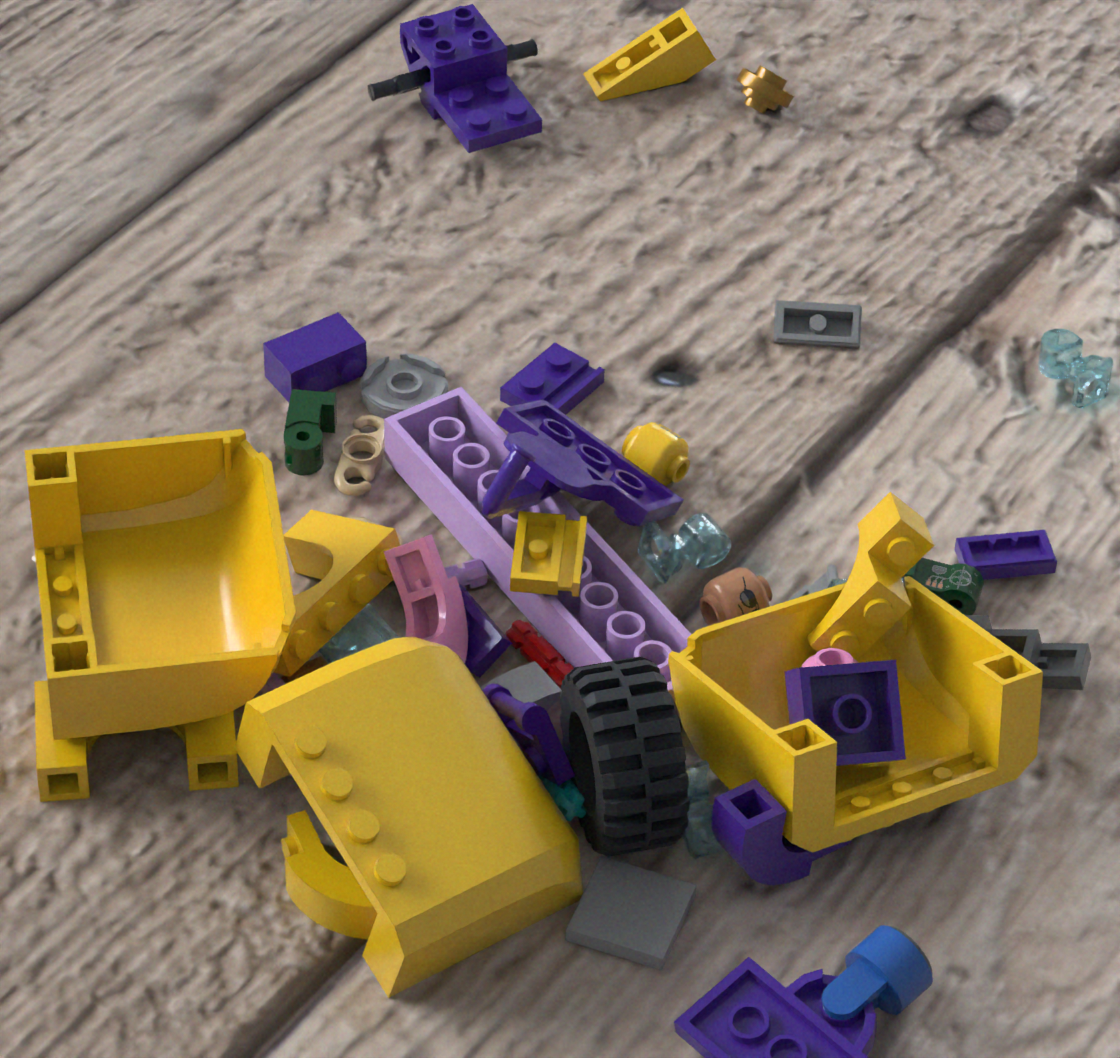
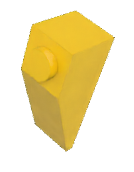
M681 8L584 72L583 75L601 102L684 82L716 61V58L685 10Z

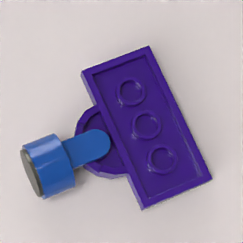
M886 925L877 927L846 955L845 963L847 969L839 976L823 974L822 968L803 974L789 986L784 987L748 957L674 1021L675 1032L704 1058H869L867 1055L874 1046L877 1032V1016L874 1010L880 1008L892 1015L900 1014L932 985V967L922 949L912 938L900 929Z

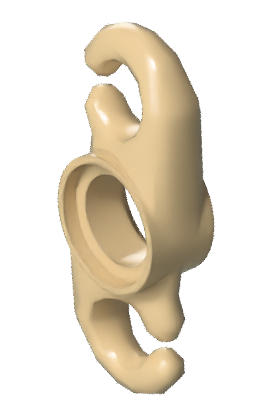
M366 415L354 420L353 427L355 429L350 432V436L342 443V451L335 471L334 483L339 492L343 494L359 496L369 492L372 487L370 481L375 478V474L382 467L385 453L384 419L378 416ZM364 427H374L377 429V431L368 434L361 433L359 430ZM357 451H368L373 454L368 459H356L351 455ZM354 477H363L366 481L360 484H350L346 480Z

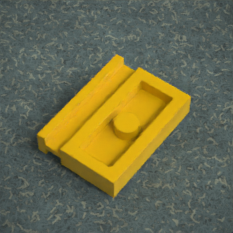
M519 511L510 575V591L558 595V590L572 591V596L579 597L587 516H580V521L566 520V515Z

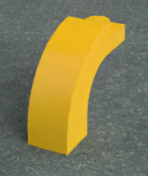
M306 810L286 815L287 837L281 839V845L285 857L286 891L290 898L307 917L317 924L342 935L368 939L377 912L350 868L339 863L328 854Z

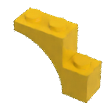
M889 492L857 524L859 529V547L851 574L831 609L807 636L810 646L817 652L822 649L837 648L848 652L853 659L857 660L912 607L901 578L934 547V543L924 518L892 492Z

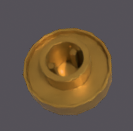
M760 65L756 73L743 68L736 79L744 85L741 92L747 97L743 103L762 114H765L768 108L775 111L778 105L788 108L794 98L792 94L783 89L787 83L786 79Z

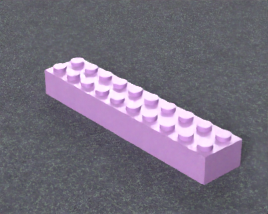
M459 387L385 418V459L474 559L482 560L487 574L540 634L565 658V662H569L575 668L633 657H643L652 661L660 668V674L665 677L668 692L672 695L675 704L676 717L679 719V723H682L675 702L668 654L671 651L680 653L687 647V638L691 633L588 522L579 597L572 596V591L558 590V595L510 591V575L519 511L566 515V520L580 521L581 515L560 492L544 499L538 505L489 519L482 514L483 497L510 452L504 446L507 435L462 387ZM528 465L521 474L519 480L525 478L526 474L530 469Z

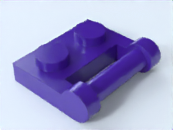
M489 684L482 690L537 776H542L558 786L575 776L545 708L534 702L523 703L513 698L510 691L499 684Z

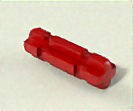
M522 620L514 621L511 628L505 634L512 642L511 645L515 649L520 648V654L529 663L535 661L561 689L564 677L574 667L569 662L565 664V658L543 636L538 637V632L528 622H523Z

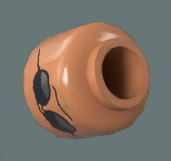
M738 567L710 580L705 585L703 597L699 602L700 610L705 622L710 626L770 607L769 601L772 600V591L764 577L756 576L747 568Z

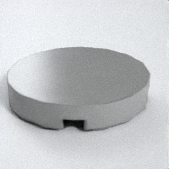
M400 354V359L390 361L389 356L378 359L367 367L361 377L362 403L368 412L383 419L448 392V380H446L445 372L441 366L429 358L414 354Z

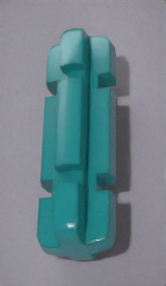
M539 776L568 822L575 816L581 819L585 816L587 810L582 805L585 798L571 779L558 786Z

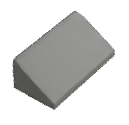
M776 300L774 343L860 348L862 305Z

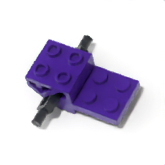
M473 4L459 6L452 10L400 23V44L409 73L368 85V94L372 101L421 89L419 93L421 104L433 120L442 118L468 153L542 132V118L507 75V64L538 54L536 42L530 39L529 41L514 45H505Z

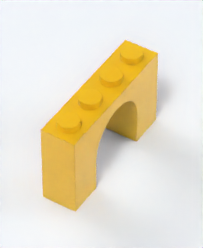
M311 509L284 534L285 545L295 573L322 580L310 589L293 595L296 620L274 673L291 677L394 580L384 551L400 546L395 528Z
M34 681L36 771L40 802L90 798L89 754L93 744L101 735L54 740L48 682ZM234 710L226 715L168 727L182 739L186 747L189 791L239 787L237 752L234 749L236 744Z

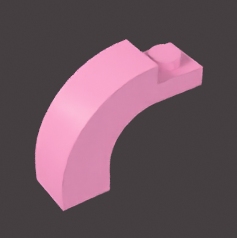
M432 534L384 551L405 612V637L413 636L447 646L458 654L465 664L468 650V628L463 597L456 576L447 577Z

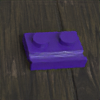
M553 343L500 387V401L509 406H515L544 399L566 415L604 383L605 369L601 367L594 369L589 366L587 359L557 343Z

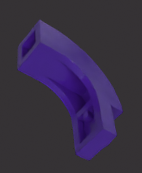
M756 779L727 791L714 799L711 824L716 841L753 880L761 884L781 885L810 875L813 861L850 844L852 841L841 842L813 853L792 844L782 835L787 811Z

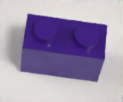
M339 312L263 343L265 377L288 402L290 401L292 389L326 392L363 376L367 369L366 341Z

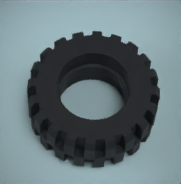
M643 657L575 667L562 681L560 726L563 734V749L575 775L570 779L585 798L582 805L586 808L587 812L582 819L580 817L578 819L581 827L584 828L587 842L591 844L595 852L607 857L676 844L685 835V829L688 827L689 822L687 812L690 811V799L688 797L689 777L686 772V754L680 734V723L676 717L675 704L672 695L668 692L664 675L660 674V668L655 663Z

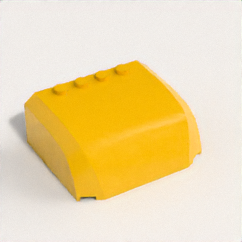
M243 429L24 450L54 740L151 730L226 715L250 701L265 686L278 666L296 620V610L272 462L263 452L258 453L246 440L245 431Z
M910 576L904 577L903 585L912 607L856 661L861 663L896 660L906 759L836 766L837 741L809 719L790 724L785 671L801 668L807 658L817 653L810 646L807 636L831 609L846 582L698 629L687 638V647L680 653L671 651L668 654L675 702L683 728L696 753L730 790L756 779L787 811L782 835L792 844L812 853L841 842L850 841L855 837L874 830L892 826L894 823L931 812L941 806L970 798L980 792L1016 780L1037 757L1043 671Z
M413 636L394 638L332 662L246 702L234 749L259 789L290 774L292 775L373 905L377 916L362 956L388 998L580 901L583 895L578 837L460 656L447 646Z

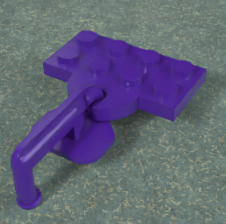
M544 399L504 408L496 424L508 432L504 446L510 453L482 500V514L489 519L538 505L544 499L558 493L561 489L584 499L604 501L615 509L614 514L621 521L628 525L639 527L675 515L684 499ZM528 465L530 467L528 473L526 474L524 479L519 480L521 474Z

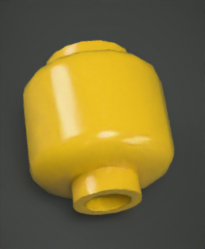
M650 422L644 426L638 425L625 438L622 446V455L664 486L671 482H680L689 470L688 443L680 435L662 424Z

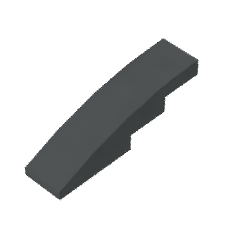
M965 615L1042 670V688L1083 690L1091 661L1088 643H1042L1038 629H992L989 615Z

